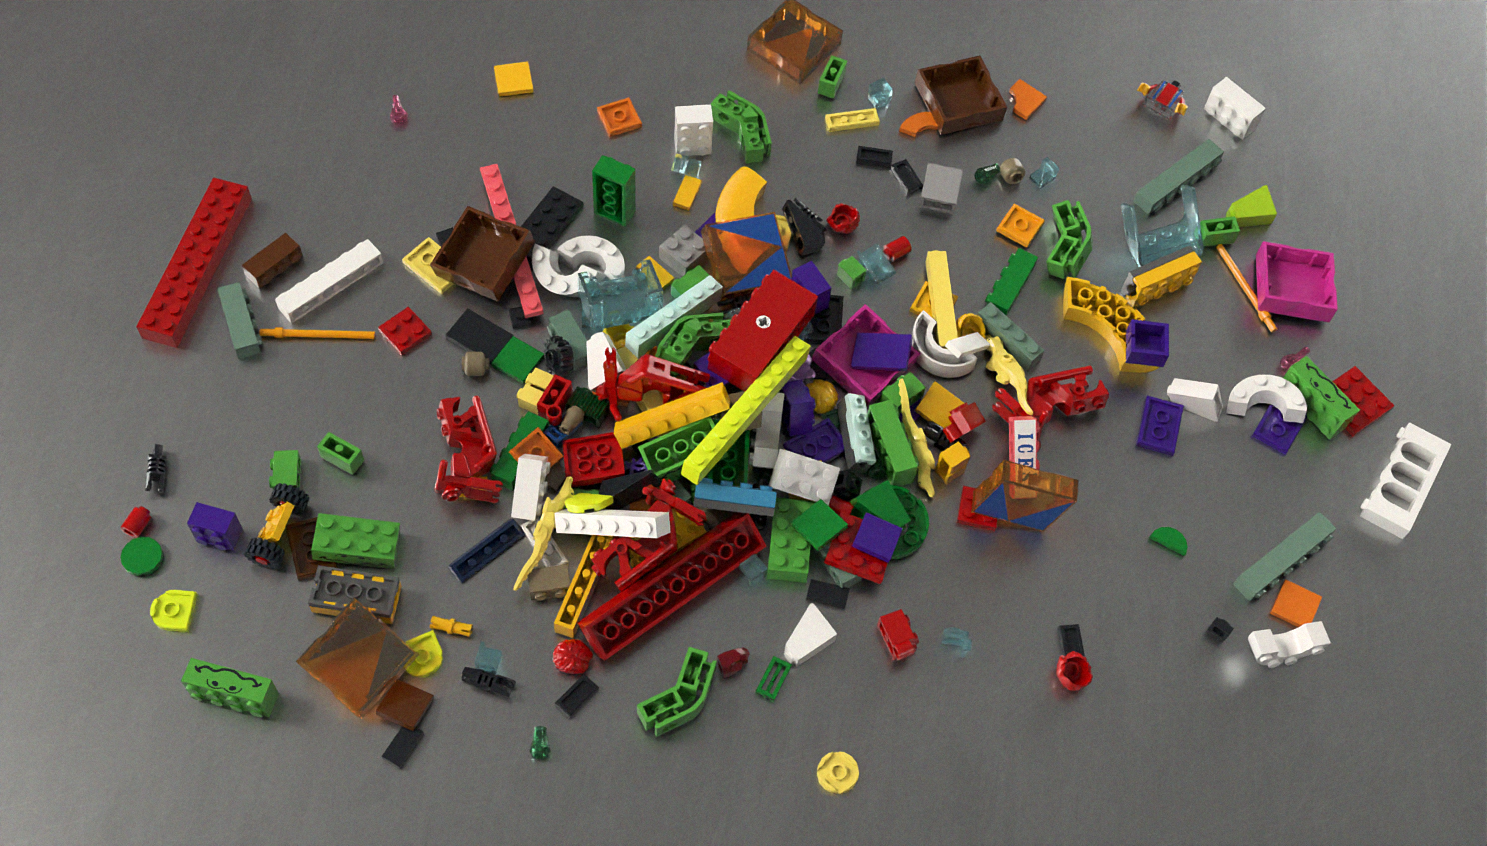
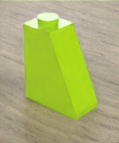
M1267 185L1233 202L1226 212V217L1235 216L1239 227L1272 224L1277 215Z

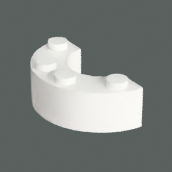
M579 236L566 241L557 249V253H559L558 262L572 270L584 263H592L601 267L604 270V274H606L603 279V287L618 296L620 295L625 283V264L621 252L614 244L597 236Z
M538 244L534 245L532 266L535 276L551 292L567 297L584 296L595 290L606 276V274L585 265H581L574 274L565 276L559 269V253Z
M923 310L917 317L912 331V346L920 353L917 363L926 371L946 378L960 377L973 371L978 358L974 354L957 358L948 349L937 345L933 339L937 322Z
M1255 375L1242 380L1233 388L1226 409V414L1245 416L1246 411L1252 405L1268 403L1280 410L1284 421L1303 423L1307 412V405L1301 391L1286 379L1273 375Z
M777 393L762 410L761 427L752 431L756 432V439L751 440L750 450H754V453L750 452L749 464H753L752 467L774 469L778 455L784 393Z
M1322 621L1306 623L1294 630L1275 635L1272 634L1271 629L1253 631L1248 637L1257 663L1268 665L1269 668L1277 667L1281 663L1292 665L1297 662V659L1310 654L1317 655L1324 652V648L1331 644Z

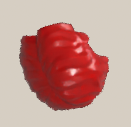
M840 203L835 205L831 216L826 221L835 232L849 234L859 226L860 215L857 208Z
M565 639V641L557 644L553 652V662L556 668L561 672L570 674L584 673L588 669V662L593 658L590 648L583 641L577 639Z
M1072 651L1066 656L1061 655L1059 657L1056 675L1062 685L1068 690L1076 691L1083 689L1091 683L1093 678L1091 674L1092 667L1087 658L1082 656V654Z

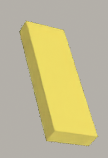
M876 108L825 115L829 132L878 126L880 124Z

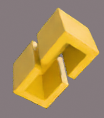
M958 441L940 453L935 472L946 485L965 473L970 459L968 449Z

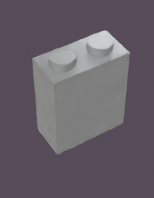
M928 163L919 207L954 214L963 170Z

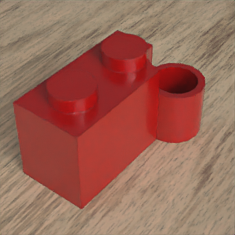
M555 374L537 403L538 416L549 420L550 425L557 426L562 422V411L573 393L572 381Z
M966 402L949 412L951 416L948 418L952 424L942 430L949 442H952L985 423L986 420L975 402L970 405Z
M902 609L880 616L877 625L893 660H902L913 656L917 649L916 645L919 644L917 634L912 632L910 628L911 622L908 615H904Z

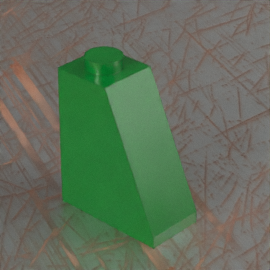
M888 480L850 500L851 505L864 515L867 512L903 528L902 530L906 529L905 524L911 521Z

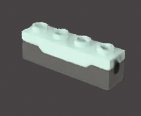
M848 393L837 404L847 468L850 471L865 473L876 462L865 396Z

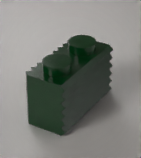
M577 386L566 402V411L572 406L581 408L585 414L583 416L584 420L599 428L611 411L608 399L599 401L598 396L585 387L580 388Z

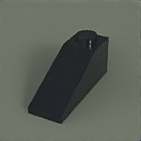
M790 199L787 200L782 211L800 256L820 252L825 244V237L821 234L819 227Z
M651 469L603 480L599 495L613 496L614 503L605 507L606 510L620 509L644 495L642 493L644 487L648 485L658 487L662 481Z

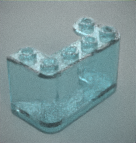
M650 259L641 261L642 266L640 269H632V276L598 282L596 276L590 278L587 271L578 273V295L592 329L600 330L643 321L663 308V288Z

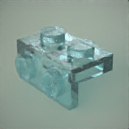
M878 243L863 253L860 250L857 251L859 258H857L858 262L863 267L866 266L868 269L866 272L867 276L871 281L875 280L878 285L897 273Z

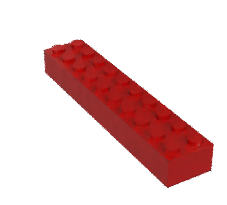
M213 177L136 326L142 339L178 348L252 200L248 186Z
M736 512L578 621L577 624L596 656L607 660L767 546L749 513Z

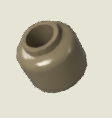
M1016 158L1006 159L999 169L1000 174L1009 184L1021 182L1026 173L1025 168Z
M467 352L465 356H462V372H465L467 376H483L485 370H489V358H485L483 352Z

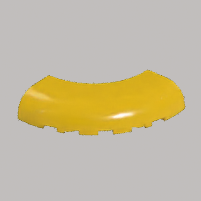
M740 167L728 180L720 194L715 213L716 224L755 217L754 206L764 195L767 181L749 167ZM716 228L723 252L727 254L730 263L740 274L751 273L769 257L772 247L770 243Z
M1067 277L1063 295V319L1084 324L1103 336L1117 356L1120 371L1146 373L1158 369L1159 367L1126 363V330L1131 319L1145 321L1143 315L1137 309L1134 310L1125 298L1117 293L1109 292L1106 290V287L1090 284V281Z

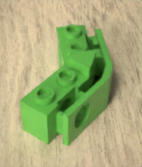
M730 90L727 92V97L719 93L711 103L713 120L739 134L745 163L763 161L764 153L770 156L772 142L766 117L762 110Z
M1066 200L1052 205L1053 217L1061 238L1046 261L1048 274L1065 279L1069 272L1072 273V277L1076 278L1090 255L1093 246L1091 226L1080 201H1077L1076 206L1072 207L1070 201ZM1082 230H1084L1086 233V239L1084 240V242L1081 234Z
M723 312L687 315L677 320L659 343L655 356L685 365L695 351L709 350L713 341L717 342L720 338L721 331L725 327H729L731 319L722 320Z
M689 647L676 686L637 704V714L646 731L655 727V735L658 737L694 719L704 708L717 665L715 660L712 663L708 662L709 652ZM707 670L704 681L700 682L702 671ZM698 690L703 691L701 697L695 703Z

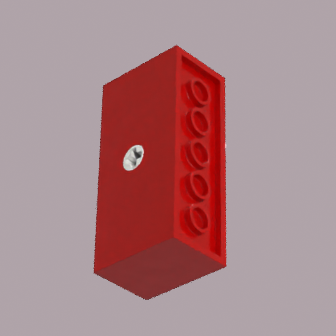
M773 270L770 275H765L761 282L762 285L759 288L756 287L752 292V298L743 303L740 313L732 317L729 327H725L721 331L718 341H713L709 347L708 369L744 392L794 336L798 337L815 314L819 296L776 270Z

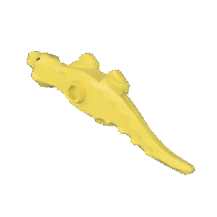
M985 335V339L990 343L986 350L990 351L992 356L990 361L986 362V368L998 373L996 375L998 382L1003 385L1009 383L1016 388L1021 407L1027 414L1033 415V410L1028 405L1026 398L1027 380L1023 368H1021L1011 354L1006 352L1003 341L998 336L991 337V335Z
M902 378L898 384L900 387L899 395L901 396L902 422L904 423L908 439L912 443L911 451L913 456L916 455L919 461L918 486L926 490L928 496L933 498L935 491L931 480V469H935V461L931 450L928 449L923 429L917 427L911 416L908 393Z
M571 476L565 479L559 494L553 500L549 497L546 498L541 519L538 521L533 534V540H535L534 550L516 580L513 588L515 591L522 587V583L528 578V574L542 560L548 543L551 540L552 532L556 529L554 513L563 510L565 500L574 496V491L571 488L573 482Z

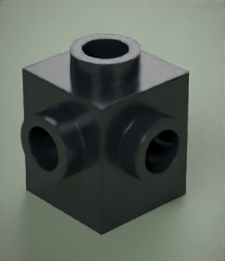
M850 470L839 471L833 493L845 501L856 498L860 495L863 480Z

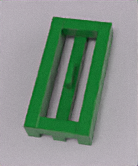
M773 656L755 693L761 694L764 698H769L770 701L774 702L792 664ZM775 663H778L779 665L766 690H763L762 688ZM782 667H786L773 694H771L770 691Z

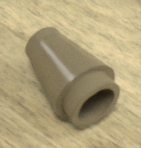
M577 406L568 408L559 430L569 435L584 420L583 416L585 414L583 410Z

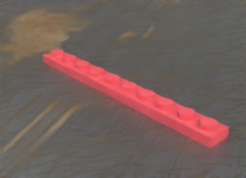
M498 164L481 167L480 172L494 218L516 225ZM525 257L513 279L525 318L542 315L544 312L527 257Z

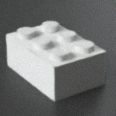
M1225 77L1213 87L1204 107V110L1241 140L1256 129L1266 109L1228 77Z
M711 104L675 107L674 141L676 156L687 157L711 154L713 133Z
M780 449L768 486L815 502L822 499L829 505L840 468Z
M523 454L518 458L511 517L536 520L541 516L545 504L543 496L544 493H547L548 482H545V478L550 472L551 465L548 462V457Z

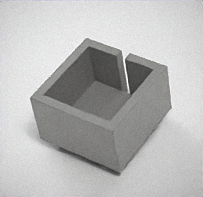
M684 225L673 234V238L669 237L659 246V258L683 277L689 269H694L698 265L702 266L711 258V245Z

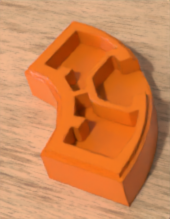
M921 112L907 118L901 124L899 132L916 137L923 130H937L938 125L931 112Z

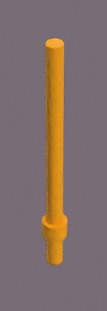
M1222 244L1217 245L1216 249L1259 313L1258 317L1262 322H1265L1271 333L1275 332L1278 328L1272 321L1271 314L1267 311H1258L1257 296Z
M275 327V329L260 328L259 330L260 336H275V338L281 339L284 337L375 339V332L298 330L284 329V327Z

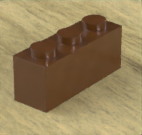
M284 233L242 264L245 276L260 289L278 274L283 273L290 265L298 262L303 254L300 245L287 233Z

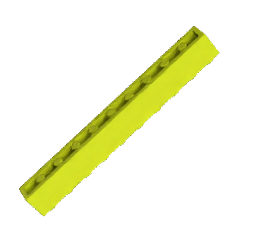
M796 336L792 338L685 459L681 471L682 476L696 485L702 481L807 360L811 347L809 344Z

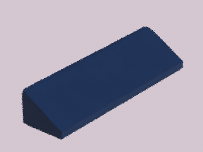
M509 519L447 567L462 583L525 534L515 519Z

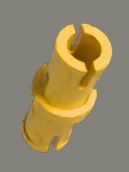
M436 616L431 618L430 622L432 624H430V629L446 631L450 635L455 633L471 637L473 624L458 622L454 618L450 620Z

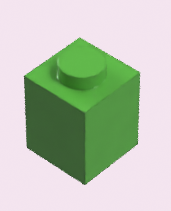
M851 256L847 260L843 259L838 264L837 276L850 289H853L865 280L867 270Z

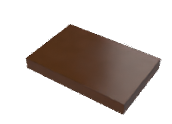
M318 517L286 525L298 581L315 577L318 565L338 568L337 562L319 561L312 558L311 549Z

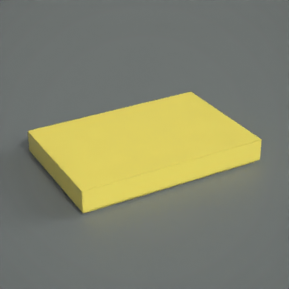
M428 237L406 255L402 262L440 294H443L454 283L436 276L432 270L430 263L441 246Z

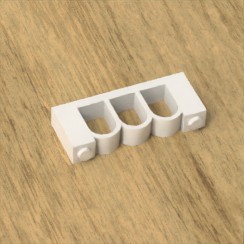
M1410 422L1405 428L1401 427L1396 435L1398 440L1395 445L1397 447L1390 456L1391 462L1382 471L1380 476L1381 482L1371 493L1370 499L1366 498L1360 507L1363 509L1360 517L1401 539L1410 532L1451 446L1450 443ZM1401 451L1410 452L1429 462L1428 469L1425 470L1403 457ZM1391 471H1398L1420 483L1418 489L1415 490L1394 478ZM1381 490L1391 492L1411 503L1408 510L1406 511L1386 500Z

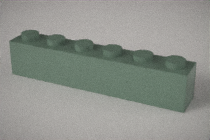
M1210 139L1206 140L1138 190L1133 202L1148 215L1153 211L1157 212L1165 202L1169 203L1177 193L1181 194L1189 184L1193 185L1201 175L1205 176L1213 166L1217 167L1222 162L1221 157L1224 151Z
M1318 512L1238 576L1233 585L1249 601L1255 597L1257 599L1261 598L1267 592L1265 589L1268 586L1273 588L1280 582L1279 577L1282 575L1284 577L1288 576L1294 570L1292 567L1295 564L1300 566L1307 560L1306 556L1309 553L1314 555L1321 548L1319 546L1321 543L1326 545L1334 538L1332 534L1337 528Z

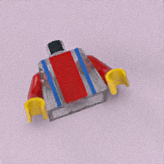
M1174 80L1171 84L1161 81L1159 84L1151 86L1141 83L1137 91L1146 96L1143 107L1169 121L1173 119L1175 113L1184 116L1188 108L1185 105V99L1182 97L1184 92L1179 89L1181 85L1178 81Z

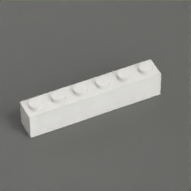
M368 239L358 243L356 247L343 253L333 262H329L321 270L312 273L307 279L297 283L287 292L281 293L275 299L278 309L292 324L382 265L383 259L380 251Z
M564 509L554 513L556 533L659 538L671 533L669 512L605 509L594 512V509L585 510V513H572L568 509Z

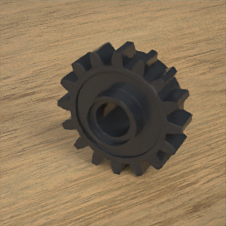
M562 336L549 337L546 339L547 343H544L546 350H543L545 353L544 360L547 363L546 367H549V373H552V375L556 374L560 377H566V375H569L568 371L572 370L574 364L572 348L569 342L563 339Z

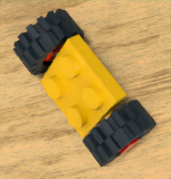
M281 483L276 484L269 500L277 508L268 512L265 519L267 521L265 527L260 530L257 538L250 540L244 553L249 561L259 564L258 566H264L267 569L274 570V568L278 569L286 552L283 548H280L281 546L275 545V543L279 541L290 515H293V513L295 515H302L310 499L308 494H304L303 490L300 491L299 488H294L293 485L288 486L285 483L283 485Z

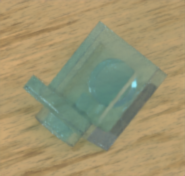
M950 627L944 629L941 643L961 646L960 657H965L967 651L971 650L972 639H969L968 631H961L959 628Z

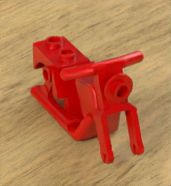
M609 347L605 349L606 361L603 362L605 382L602 385H598L595 395L598 396L599 401L609 397L610 410L616 421H620L622 415L618 409L619 399L641 402L646 392L659 390L663 393V404L706 389V387L694 386V384H697L699 380L708 383L710 374L646 354L618 375L617 350L613 347L612 353H610ZM671 371L687 376L688 378L685 380H681L672 377Z
M1090 365L1030 378L1027 382L1026 398L1028 405L1033 410V415L1027 414L1020 403L1003 388L995 391V396L1007 405L1014 414L1001 402H996V405L993 404L992 410L1008 423L1009 417L1032 416L1036 418V421L1039 422L1037 440L1041 448L1040 436L1044 424L1050 422L1054 405L1067 417L1069 415L1104 409L1109 398V392L1102 380H1099L1096 389L1085 393V389L1089 387L1087 380H1085L1086 375L1093 373V368ZM1072 378L1076 381L1075 384L1068 383L1063 385L1057 382Z
M480 396L472 398L473 406L461 416H453V413L458 411L460 397L441 399L436 413L438 420L442 422V435L446 436L449 447L460 448L462 451L452 455L450 464L451 475L446 476L447 460L440 461L434 488L435 492L440 493L444 490L442 498L449 502L456 501L461 494L470 499L491 503L499 502V499L493 497H500L499 492L502 491V488H500L503 486L502 482L480 478L490 472L497 455Z
M662 479L659 489L653 485H648L642 489V493L647 495L646 503L648 505L653 504L648 511L669 512L671 533L659 538L641 537L639 540H633L626 536H617L610 541V546L606 549L601 548L593 554L594 558L591 561L594 565L591 568L598 577L602 574L606 579L607 566L618 555L620 563L619 573L622 577L614 583L622 592L677 551L678 539L672 509L698 526H704L703 520L707 521L705 512L678 497H674L676 495L674 490L677 488L670 479L668 481ZM629 549L645 558L632 569L629 562Z

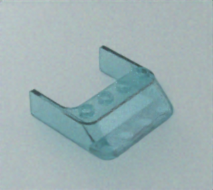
M1181 186L1184 205V216L1181 221L1138 234L1135 207L1126 203L1121 204L1127 248L1138 268L1189 245L1198 257L1202 255L1203 240L1195 187Z

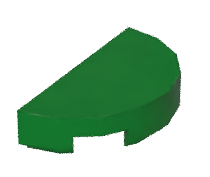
M1160 527L1150 535L1149 538L1183 556L1186 555L1187 541L1178 530L1171 527Z

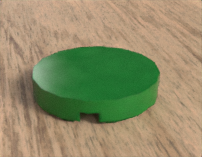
M138 537L132 539L122 549L121 563L128 573L134 576L144 574L146 576L159 568L163 561V551L156 540L150 537Z

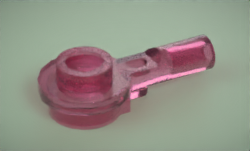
M393 95L394 108H392L390 120L395 124H402L408 119V115L400 105L399 96Z
M1304 347L1296 354L1292 353L1282 357L1280 360L1281 367L1288 371L1293 364L1310 352L1309 348Z

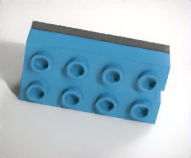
M703 478L696 485L693 506L774 516L777 492L771 486L760 485V489L753 488V485L749 483H740V486H734L732 481L721 480L720 484L713 483V479Z

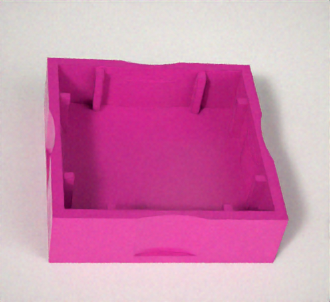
M1262 242L1256 253L1258 311L1330 323L1338 310L1337 292L1334 284V253Z
M865 304L848 319L840 330L833 333L815 349L812 360L848 393L865 396L866 407L868 408L869 405H872L881 396L882 390L887 385L891 386L901 375L916 363L920 353L911 346L907 371L852 369L851 363L857 333L897 334Z

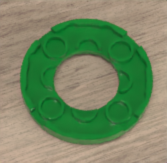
M891 485L911 520L905 534L899 537L891 559H899L911 555L923 544L929 529V516L920 498L917 499L906 488ZM855 507L852 509L851 515L863 519L864 514Z

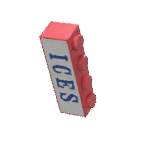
M1032 416L1009 417V494L1014 497L1037 496V490L1040 489V482L1037 479V471L1040 469L1039 460L1037 459V452H1039L1040 448L1039 441L1037 440L1039 422Z

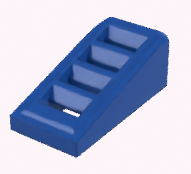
M583 421L569 435L558 430L561 423L557 426L550 425L543 433L555 447L560 448L563 445V440H568L583 424Z

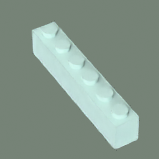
M709 275L626 333L625 347L639 358L659 344L677 320L687 315L702 314L719 302L723 286Z

